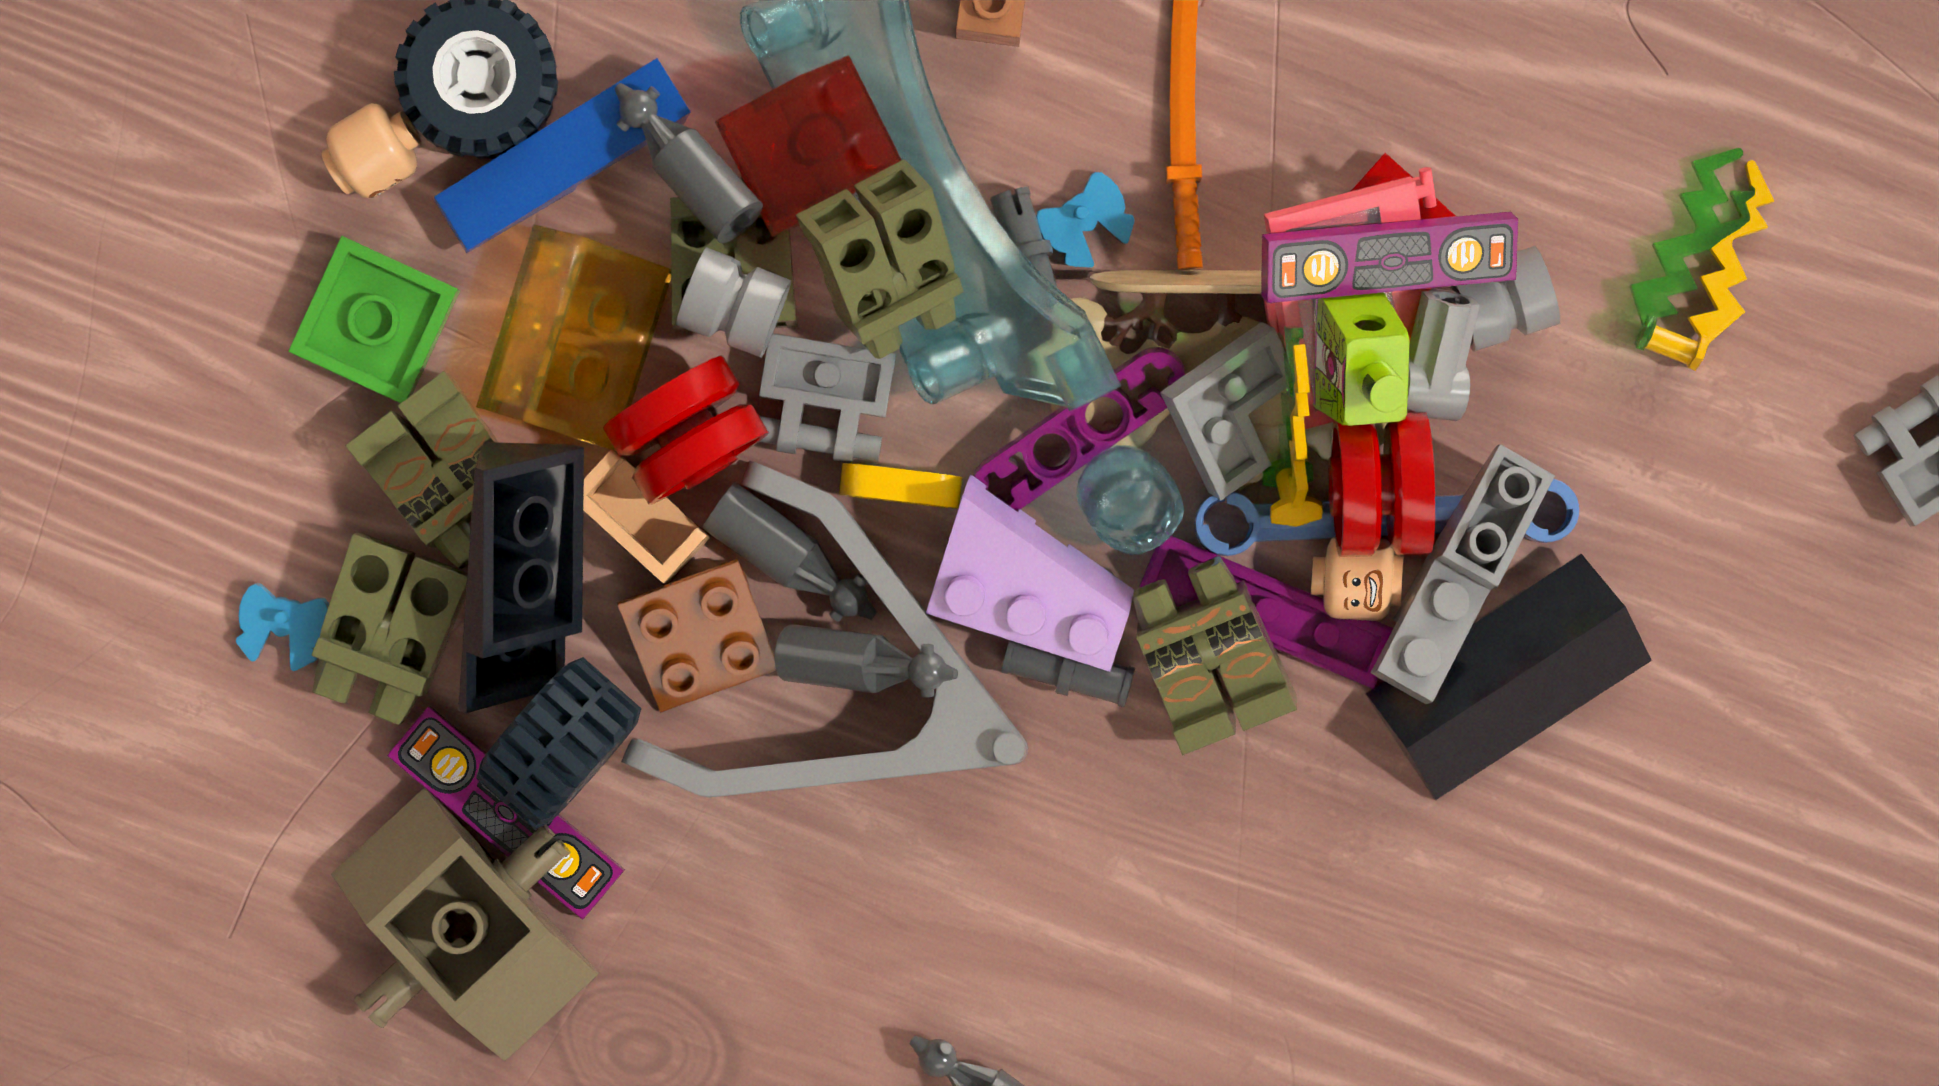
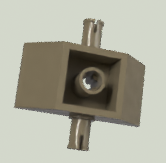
M424 787L331 874L366 926L391 951L396 960L365 991L354 998L360 1009L365 1012L385 995L387 1000L368 1017L377 1026L384 1028L387 1022L423 989L425 992H429L458 1024L502 1060L506 1061L599 974L590 962L530 899L532 895L529 889L562 858L567 857L571 853L562 840L556 841L543 855L538 856V851L556 835L547 825L539 827L503 862L499 859L494 860L444 805ZM452 910L459 915L469 912L474 917L475 922L472 929L476 936L473 940L467 935L458 939L451 936L449 930L455 923L449 915Z

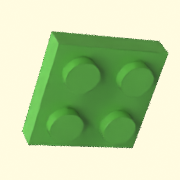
M341 236L288 352L402 403L414 393L460 290Z

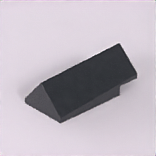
M483 443L475 466L458 703V710L461 712L470 713L538 694L565 666V637L582 632L584 447L568 444Z
M1579 554L1529 588L1523 589L1474 621L1433 702L1424 704L1385 681L1366 692L1365 695L1434 800H1437L1645 666L1652 659L1626 606L1582 554Z

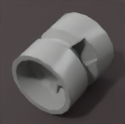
M1536 246L1517 251L1516 280L1450 286V290L1472 297L1480 304L1470 344L1473 352L1508 341L1511 330L1515 328L1524 335L1560 324V312L1555 290L1545 262Z
M706 247L686 289L676 325L708 337L718 330L724 331L729 346L762 358L784 307L791 280L759 267L745 275L742 273L740 261Z

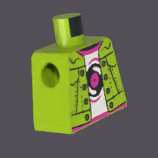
M1384 292L1316 299L1313 405L1316 409L1341 425L1353 426L1397 422L1404 420L1407 416L1410 340L1407 329ZM1365 320L1361 328L1354 325L1356 322Z

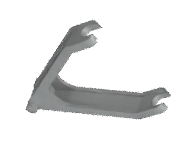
M749 460L741 484L818 517L921 651L922 644H933L934 652L940 655L947 665L958 670V677L954 680L945 681L936 688L931 717L917 737L895 751L714 771L641 739H632L621 762L696 795L708 798L1014 765L1022 762L1028 755L1029 750L1025 738L999 707L931 617L926 614L924 608L842 502L825 491Z

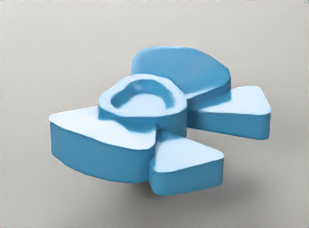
M1102 172L1092 173L1083 192L1073 196L1071 200L1066 201L1061 207L1044 208L1036 213L1042 238L1050 240L1052 248L1056 251L1065 253L1064 263L1066 265L1091 268L1094 266L1093 258L1082 231H1092L1098 221L1121 243L1126 244L1129 242L1135 222L1133 215L1124 213L1125 203L1118 186Z
M255 583L247 589L239 606V623L244 633L236 638V643L248 659L253 662L259 658L271 631L278 637H284L289 634L290 669L296 671L318 659L311 655L317 639L320 637L329 602L325 598H316L301 603L294 599L275 597L264 585Z

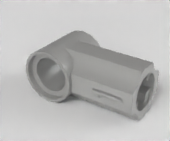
M1432 288L1430 291H1422L1409 344L1407 413L1426 412L1428 418L1458 421L1464 415L1470 395V376L1466 367V361L1480 304L1474 298L1446 289Z

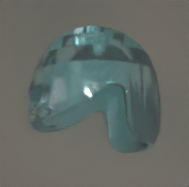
M1116 445L1106 449L1087 463L1078 478L1076 498L1083 516L1098 537L1117 551L1128 555H1140L1151 551L1170 538L1183 518V501L1175 480L1162 463L1141 448L1131 445Z

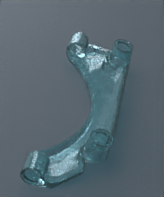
M759 0L744 6L740 12V25L745 41L756 55L825 199L848 189L860 203L854 185L904 159L932 187L954 261V272L959 276L964 292L954 297L956 319L937 330H925L916 320V317L898 326L903 339L899 351L908 367L912 384L922 399L929 404H937L995 376L1005 394L1064 406L1069 411H1072L1121 387L1122 385L1087 313L1049 282L1024 256L999 224L972 182L948 134L930 89L916 41L909 1Z

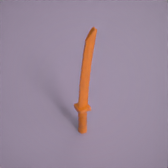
M1173 0L1170 166L1166 167L1165 177L1166 184H1173L1174 224L1177 230L1175 238L1176 248H1178L1177 266L1178 270L1181 271L1203 268L1202 251L1200 250V247H1202L1201 232H1199L1200 217L1197 210L1199 209L1198 195H1196V190H1198L1196 182H1201L1202 164L1196 165L1195 125L1198 0Z

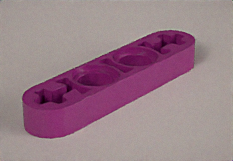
M1150 347L1139 352L983 460L976 468L973 476L987 485V490L989 486L987 475L995 472L1000 478L1007 477L1016 471L1019 466V462L1012 458V456L1017 452H1022L1028 470L1040 480L1031 485L1028 475L1025 473L1011 485V499L1005 501L1001 495H994L1014 510L1022 509L1167 409L1160 394L1161 391L1153 386L1138 395V402L1145 408L1135 413L1129 396L1115 384L1126 379L1130 391L1145 380V370L1143 367L1152 362L1157 369H1162L1168 365L1173 370L1168 376V385L1170 386L1185 375V368L1181 359L1173 351L1163 347ZM1100 397L1114 399L1123 411L1121 422L1116 428L1109 431H1100L1093 428L1086 419L1085 412L1087 406L1093 400ZM1055 433L1068 441L1071 453L1063 464L1057 467H1048L1036 459L1033 447L1041 436Z

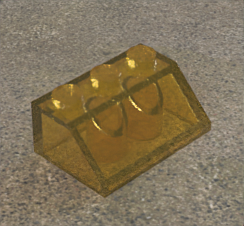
M533 224L476 407L599 447L615 450L602 427L618 413L632 405L671 281V269L580 235Z

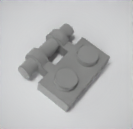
M773 334L767 346L759 396L784 401L781 420L760 416L769 434L759 442L777 445L776 450L778 452L796 454L797 448L834 454L833 461L852 463L853 458L878 462L882 437L858 433L860 414L886 418L896 354L891 353L881 359H877L868 349ZM804 405L840 410L838 429L801 423Z
M1935 376L1920 386L1922 393L1896 409L1887 406L1872 415L1873 423L1854 434L1857 445L1866 456H1869L1886 444L1891 447L1896 455L1897 460L1878 471L1877 475L1910 527L1918 525L1939 512V434L1922 445L1917 446L1909 433L1910 429L1934 414L1939 417V376Z

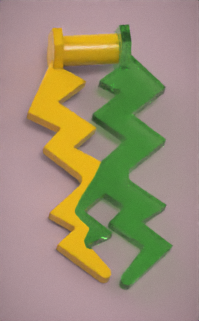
M1735 148L1691 162L1703 190L1685 192L1679 196L1695 224L1694 233L1653 243L1652 246L1666 276L1630 285L1642 325L1634 344L1635 347L1643 351L1648 349L1682 362L1694 371L1703 361L1709 343L1745 313L1744 309L1728 290V288L1747 280L1732 247V242L1734 239L1767 229L1766 222L1756 208L1774 202L1756 162L1750 160L1745 164L1750 191L1729 192L1740 218L1724 223L1719 222L1713 207L1724 204L1729 199L1714 171L1739 160L1743 156L1741 148ZM1709 250L1723 270L1699 277L1716 311L1687 318L1699 336L1697 341L1657 326V319L1678 314V311L1667 297L1698 289L1683 258Z
M1284 326L1286 353L1283 354L1287 392H1280L1283 423L1278 424L1281 459L1271 462V466L1262 471V485L1276 487L1279 492L1280 500L1270 506L1271 523L1297 527L1322 519L1323 506L1322 502L1318 499L1306 496L1308 483L1313 481L1314 469L1313 465L1305 460L1308 459L1304 416H1310L1307 393H1310L1306 347L1305 344H1299V341L1303 338V328L1299 326Z

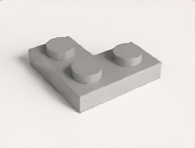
M1263 322L1250 329L1160 392L1208 493L1219 500H1223L1271 466L1248 414L1290 386L1291 379L1287 355L1275 328Z

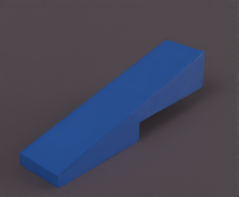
M658 58L434 196L433 200L466 253L576 190L577 185L647 145L643 128L630 127L625 132L617 125L621 116L619 112L620 102L615 92V87L619 83L633 90L647 91L651 86L660 93V96L656 99L658 106L657 115L681 125L686 122L691 111Z

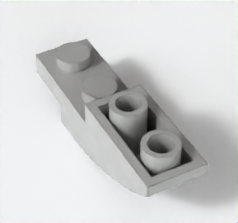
M1501 444L1494 448L1436 540L1432 552L1428 554L1393 618L1397 623L1371 674L1424 704L1434 701L1490 590L1499 586L1555 475Z

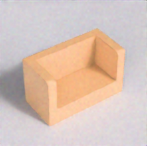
M611 449L584 478L583 510L662 583L667 584L711 537L670 499L665 498L652 505H648L632 478L636 468L622 455H618L617 451Z

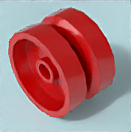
M722 355L712 358L665 383L618 413L602 427L618 455L634 456L659 443L661 449L642 461L636 467L632 476L648 505L661 501L685 487L690 489L730 466L738 460V455L769 434L753 405L739 404L714 417L711 414V411L729 400L736 393L740 384Z
M1426 412L1407 413L1406 418L1402 421L1388 422L1385 426L1383 454L1379 452L1375 424L1348 426L1341 425L1333 419L1331 457H1329L1328 490L1330 513L1334 520L1335 540L1339 557L1372 556L1380 544L1382 516L1384 515L1386 517L1388 540L1397 555H1419L1432 552L1435 535V473L1432 435Z

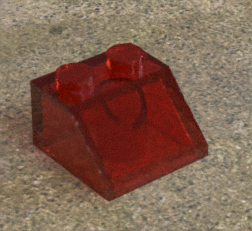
M849 55L801 74L715 121L746 186L763 204L761 215L772 237L799 226L796 214L845 189H848L859 200L854 187L855 184L902 161Z

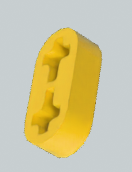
M842 463L838 495L959 509L963 477Z

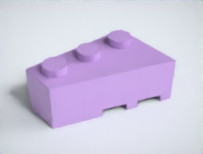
M970 474L926 614L1110 672L1129 616L1134 589L1072 545L1068 544L1065 546L1035 525V519L1021 509L1017 512L987 491V485Z

